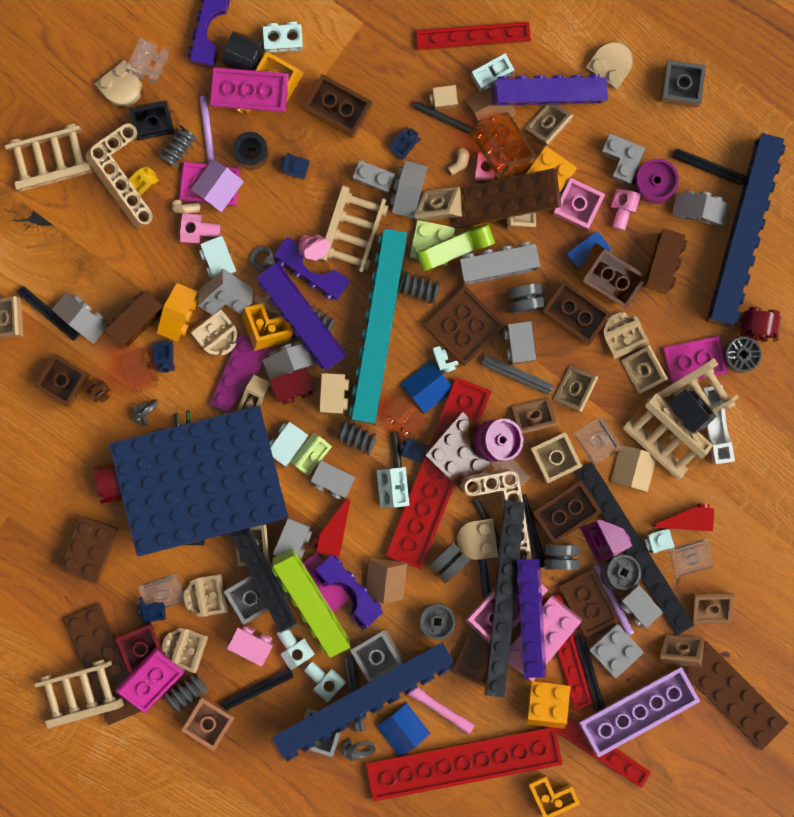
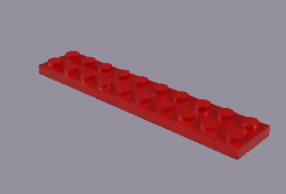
M456 377L429 446L459 411H462L478 426L491 391ZM426 457L423 459L410 492L409 506H405L386 554L387 557L401 562H408V565L422 570L455 486Z
M553 727L366 763L373 802L563 765L556 728Z

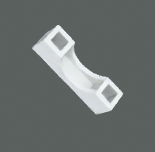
M713 386L702 388L714 408L723 403ZM723 408L715 413L717 417L707 426L708 439L713 445L710 449L712 464L735 461L732 441L727 429L725 409Z

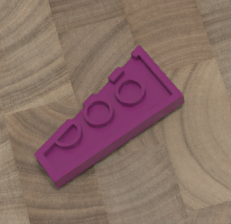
M240 334L210 405L229 412L246 389L253 375H256L263 367L264 363L262 360L268 358V353L275 351V349L268 347L254 351L250 338Z

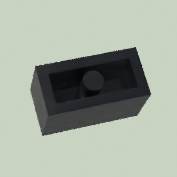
M693 387L685 388L669 403L673 408V413L685 422V427L693 433L703 431L717 417Z

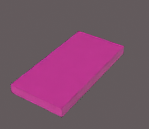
M213 68L210 106L286 112L289 74Z

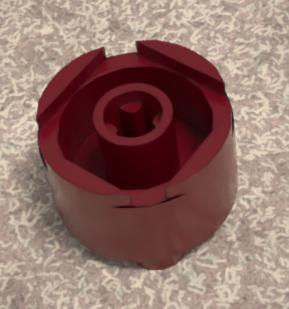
M749 307V310L743 312L740 336L746 335V337L761 342H768V338H773V342L779 341L782 320L780 311L768 310L766 312L761 311L759 307Z
M114 463L94 466V470L99 471V473H95L98 495L103 496L100 504L123 500Z

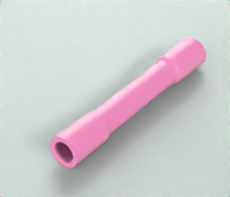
M419 687L408 694L451 721L468 735L475 726L464 717L457 715L427 695Z

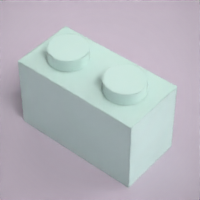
M222 236L201 244L202 249L199 252L203 261L207 260L209 267L206 269L210 279L222 269L232 275L237 274Z
M291 422L288 424L284 423L278 431L280 435L277 440L272 439L270 442L273 458L286 467L309 436Z

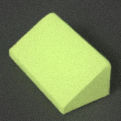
M314 432L291 460V463L309 476L332 446Z

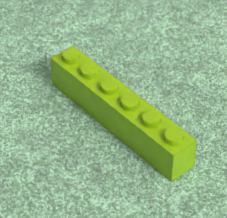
M294 548L274 557L273 566L271 567L274 575L280 577L284 591L289 592L292 596L291 601L294 607L300 609L302 620L305 623L308 622L312 636L314 638L317 637L320 641L319 646L322 652L327 653L331 658L349 649L350 639Z

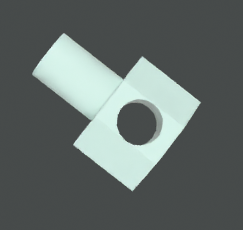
M290 630L281 634L277 633V636L286 648L280 655L290 670L315 655L305 638L297 642ZM295 649L302 651L303 657L301 659L293 657L292 652Z
M313 661L304 670L317 683L313 691L326 703L346 683L333 669L326 674ZM326 681L334 683L335 688L332 691H327L324 688Z

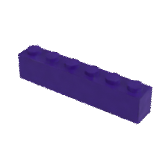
M599 74L589 75L587 78H582V75H571L570 78H564L563 75H554L552 78L538 75L534 76V79H527V76H516L515 79H508V76H499L491 83L492 106L601 104L608 100L607 77H600Z
M279 263L273 264L257 277L260 288L264 292L267 291L271 296L269 299L272 304L281 309V316L287 323L290 321L294 327L292 329L298 338L302 337L305 341V348L310 354L313 352L317 358L316 363L321 369L325 368L327 371L347 356Z
M540 559L517 560L524 678H540L547 676Z

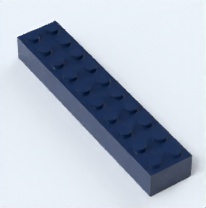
M761 133L755 140L706 322L728 328L739 320L740 312L738 307L740 304H743L745 298L743 289L750 280L748 271L754 265L755 256H753V252L759 246L761 238L758 237V234L764 228L766 219L763 216L765 211H768L771 200H768V197L774 191L776 182L773 179L776 174L778 175L781 163H778L780 156H783L786 145L783 144L784 138Z
M443 642L273 736L270 742L279 759L289 762L297 757V752L301 750L306 752L312 749L318 740L321 743L333 736L332 733L334 731L340 733L350 726V722L354 721L356 724L367 717L366 713L371 712V714H374L384 707V703L387 702L390 705L401 698L400 694L408 695L418 688V684L421 683L424 686L434 679V675L438 674L440 677L451 670L450 666L454 661Z

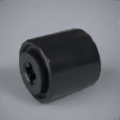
M233 31L226 45L222 63L239 70L253 71L257 68L263 52V42Z
M249 131L242 133L234 141L233 153L240 166L248 170H256L265 165L269 157V150L266 141L261 135ZM256 149V157H248V150Z

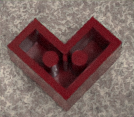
M307 367L269 380L277 402L284 405L294 402L295 397L301 396L305 398L313 395L312 391L315 390Z

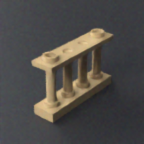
M76 124L65 126L64 130L23 141L20 139L9 141L10 144L5 145V148L9 152L14 151L20 174L19 181L15 182L16 190L22 192L93 173L90 164L83 161L76 135L82 133V128L76 126ZM67 136L70 138L76 161L74 163L75 166L69 168L64 164L58 141L59 138ZM51 141L57 164L56 171L51 173L46 171L40 148L41 143ZM29 146L33 148L39 171L37 173L38 176L32 178L27 174L21 151L22 148Z
M342 186L325 238L330 243L327 254L319 260L327 262L328 258L332 259L333 257L360 266L359 273L363 274L364 270L368 271L371 260L368 257L381 218L386 216L389 205H386V199H382L381 205L352 196L350 188ZM351 203L378 212L375 223L346 214L347 212L344 211L345 205ZM345 221L372 230L369 241L340 232L341 230L338 229L340 222L343 223ZM339 239L366 248L363 259L336 251L332 247L334 240L338 241Z
M715 358L657 393L667 402V396L672 394L677 397L683 391L682 387L688 384L689 387L694 388L714 413L723 408L725 410L730 409L736 405L734 401L739 398L737 394L729 398L714 375L715 371L713 368L718 365ZM702 375L708 378L723 402L715 408L698 384V377ZM674 433L670 435L671 439L676 437Z
M656 393L645 405L648 411L637 421L631 417L623 429L673 476L680 480L688 470L685 465L696 455L703 459L713 445L699 432H690L685 427V422L673 413V408ZM655 416L662 424L650 434L642 426ZM669 428L676 437L664 447L657 439ZM683 441L691 450L678 460L671 452Z
M104 659L93 662L91 667L53 678L51 675L41 677L40 682L34 684L35 688L44 685L52 711L51 718L45 721L47 729L116 710L124 706L122 698L115 700V697L112 696L104 668L112 665L111 661L104 663ZM96 670L105 697L104 703L99 705L94 700L87 673ZM78 675L87 701L86 708L81 710L80 707H77L69 678ZM62 681L70 708L68 710L69 713L62 714L59 711L51 683Z

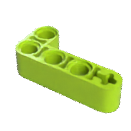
M489 224L480 225L416 252L422 271H426L475 249L488 247L494 244L495 240Z

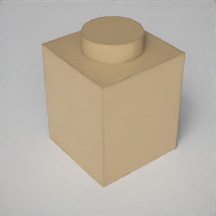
M456 85L433 88V93L429 94L430 104L434 105L435 110L458 107Z

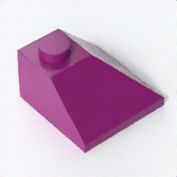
M597 520L580 527L597 562L613 557L632 547L630 537L623 528L603 520Z

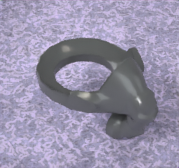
M264 246L255 248L250 256V263L257 271L267 270L276 262L271 249ZM260 252H266L268 255L263 265L256 263V257Z
M153 399L147 403L144 402L141 406L133 405L131 407L132 420L141 425H148L149 420L144 416L152 412L159 402Z
M349 738L343 744L341 753L348 760H360L362 757L373 754L376 747L374 743L368 741L352 745L351 738ZM362 745L370 746V748L365 751L356 750L359 746Z

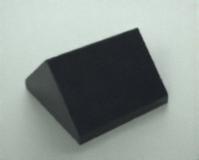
M167 100L129 108L133 126L137 130V141L175 133L170 106Z

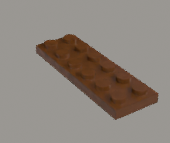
M551 168L460 188L462 217H454L455 228L459 229L560 208L561 199L557 169Z
M101 604L65 618L64 621L84 668L91 667L93 662L103 659L104 663L109 661L112 663V665L104 668L112 696L115 697V700L122 698L124 706L104 713L108 725L141 712V710L116 692V688L129 676V672ZM97 670L87 673L99 704L104 703L105 697Z
M707 641L704 642L702 668L680 666L686 676L760 750H763L789 724Z

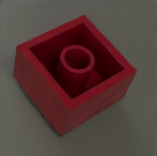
M151 622L115 635V640L129 675L155 648L163 653Z

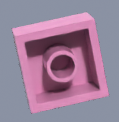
M570 178L560 198L561 207L555 209L553 216L588 231L605 194Z
M248 625L239 626L227 649L262 667L274 645L271 641L272 638L263 633L262 635L254 633L255 629Z

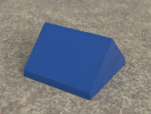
M431 360L401 383L424 414L447 397L452 388L448 380Z
M408 703L377 725V728L399 756L414 749L430 734Z

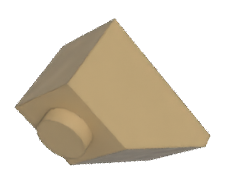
M253 375L245 389L237 411L256 406L261 408L271 383Z

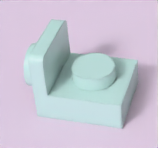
M440 346L432 349L440 371L444 370L445 373L456 370L455 366L458 365V361L446 364L445 361L448 360L445 349L441 350Z
M669 528L647 534V539L644 540L647 550H651L653 554L674 547Z

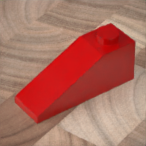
M350 499L345 500L322 530L320 537L316 536L314 548H317L318 553L340 557Z
M698 503V507H691L653 523V527L713 531L715 508H709L710 504Z

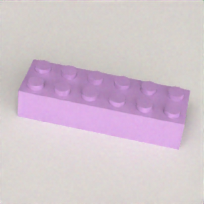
M677 667L577 723L593 753L599 758L699 703L700 700L682 667Z

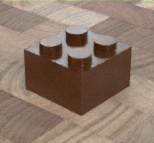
M54 354L34 387L65 406L71 407L89 379L90 374L61 356Z

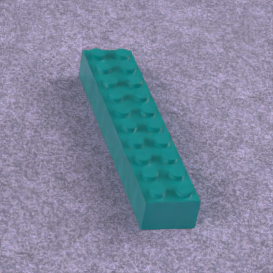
M384 229V232L379 234L378 247H381V250L376 252L375 265L378 268L377 271H373L372 284L375 286L374 290H370L368 299L369 303L372 304L371 309H367L365 322H368V328L363 329L362 341H365V345L360 347L359 360H362L361 366H357L356 378L359 381L358 386L354 385L352 394L356 398L355 405L351 404L349 416H352L353 421L376 425L407 232Z

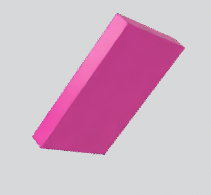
M183 162L180 201L208 203L191 191V188L205 171L208 164ZM227 167L240 178V168ZM238 191L230 200L228 206H237Z
M719 336L662 348L670 385L713 358L718 363L713 368L715 371L714 375L727 373ZM703 375L700 376V377H698V379L707 378V377H704Z
M316 553L303 564L331 610L335 612L350 601L351 598L344 588L336 585L323 587L311 574L323 562L319 554Z
M155 648L116 688V692L143 713H146L180 678L184 670Z

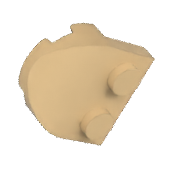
M606 43L596 52L587 68L595 74H599L600 77H607V82L618 89L633 67L632 52L623 43Z
M125 60L95 83L107 100L115 107H129L135 104L141 97L140 91L141 87H143L141 80Z
M221 308L214 315H209L190 330L203 349L211 355H225L233 350L236 345L237 330Z
M620 312L612 315L607 320L604 328V337L614 359L649 344L641 322L635 315L631 316L625 312Z
M493 519L471 521L459 530L457 545L461 553L474 560L498 557Z
M222 575L192 580L184 591L186 608L199 617L228 612Z
M177 628V630L168 633L165 637L162 651L165 652V656L182 669L196 673L209 636L193 630Z

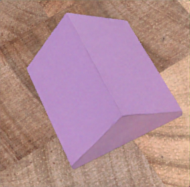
M213 159L191 188V191L222 213L244 181L227 167Z

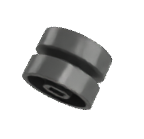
M541 283L507 289L508 299L517 300L509 304L511 314L545 308L544 298L535 297L543 293Z
M739 337L726 345L723 355L725 364L730 370L736 373H745L758 366L761 361L762 352L759 344L752 338ZM741 351L743 354H745L744 358L739 356V353H741Z
M454 542L428 566L434 573L441 569L443 570L438 577L444 584L470 561L464 553L455 557L460 548Z
M544 545V555L553 556V558L544 559V569L579 570V559L572 558V556L579 555V545Z
M619 555L611 557L603 563L600 577L603 584L612 591L629 590L638 584L641 578V568L633 557Z
M434 603L422 611L420 626L427 637L441 640L453 632L455 617L449 607L444 604ZM434 619H441V623L434 624Z

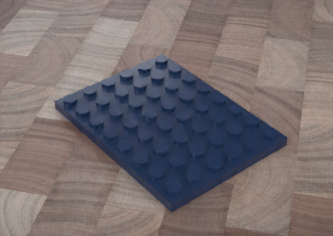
M260 406L109 443L137 557L288 519Z

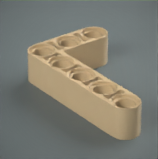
M124 124L92 146L86 152V160L131 223L137 228H142L152 221V212L111 156L130 143L137 135V130L132 124ZM123 130L129 133V138L123 135ZM108 140L114 143L115 148H111L108 145ZM93 151H97L100 154V159L94 157ZM105 166L111 169V174L105 172ZM116 182L122 185V190L117 189ZM127 198L133 200L134 206H130L127 203ZM138 214H142L145 217V222L139 220Z
M510 469L471 475L462 479L461 488L470 496L500 491L503 509L504 501H508V496L511 493L516 495L513 502L523 503L519 477ZM512 474V481L505 483V477ZM489 478H493V479H494L493 485L490 486V487H487V486H486V481H487ZM471 481H474V482H475V487H474V489H473V490H468V489H467L468 483L471 482ZM525 512L520 550L524 549V555L519 560L531 558Z

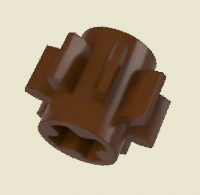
M94 379L88 384L90 389L87 393L95 403L99 400L103 403L109 398L107 393L111 390L103 380L97 382Z

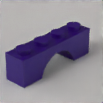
M201 0L203 7L197 14L198 28H194L192 39L195 41L193 47L190 46L188 52L191 64L214 68L218 49L209 41L207 31L213 19L227 14L230 0Z
M286 237L274 255L277 258L275 262L279 263L283 268L286 266L290 267L293 270L291 273L299 279L302 277L307 279V284L313 289L317 290V288H320L324 291L322 295L329 300L335 299L338 301L350 284V280L336 270L327 274H315L309 271L303 263V256L299 253V244Z
M331 555L313 570L311 574L323 587L336 585L344 588L349 593L352 600L350 617L361 630H364L383 613L381 606L376 600L370 598L365 587L355 581V576L350 571L344 569L340 559Z

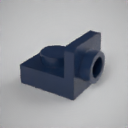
M406 127L388 148L403 160L415 145L420 142L421 138L418 137L419 135L414 129Z
M287 153L286 157H282L280 168H283V174L305 179L310 160Z
M173 341L154 343V366L156 372L167 373L175 371Z
M408 438V441L403 440L399 451L403 452V457L422 464L425 457L423 453L429 446Z
M139 597L140 604L136 605L138 616H142L143 623L166 619L164 602L145 605L143 597Z

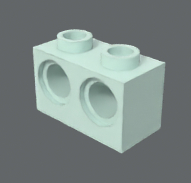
M287 22L286 25L279 26L278 23H269L263 27L265 53L266 51L269 53L303 51L301 24ZM295 32L298 34V37L295 40H289L287 38L288 34ZM273 33L279 36L274 42L268 39Z
M503 54L472 71L471 77L479 91L482 92L491 87V83L497 77H510L514 74L515 70L507 55Z
M406 468L376 470L380 508L409 506Z

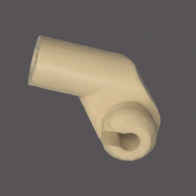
M460 148L457 151V162L447 167L451 175L467 167L470 156L466 149Z
M174 200L171 204L172 210L175 213L189 214L200 212L199 203L182 204L180 200Z

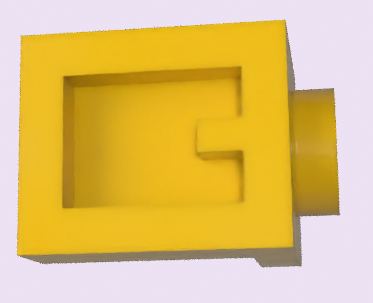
M147 166L138 169L128 179L140 196L151 185L159 181L155 172Z

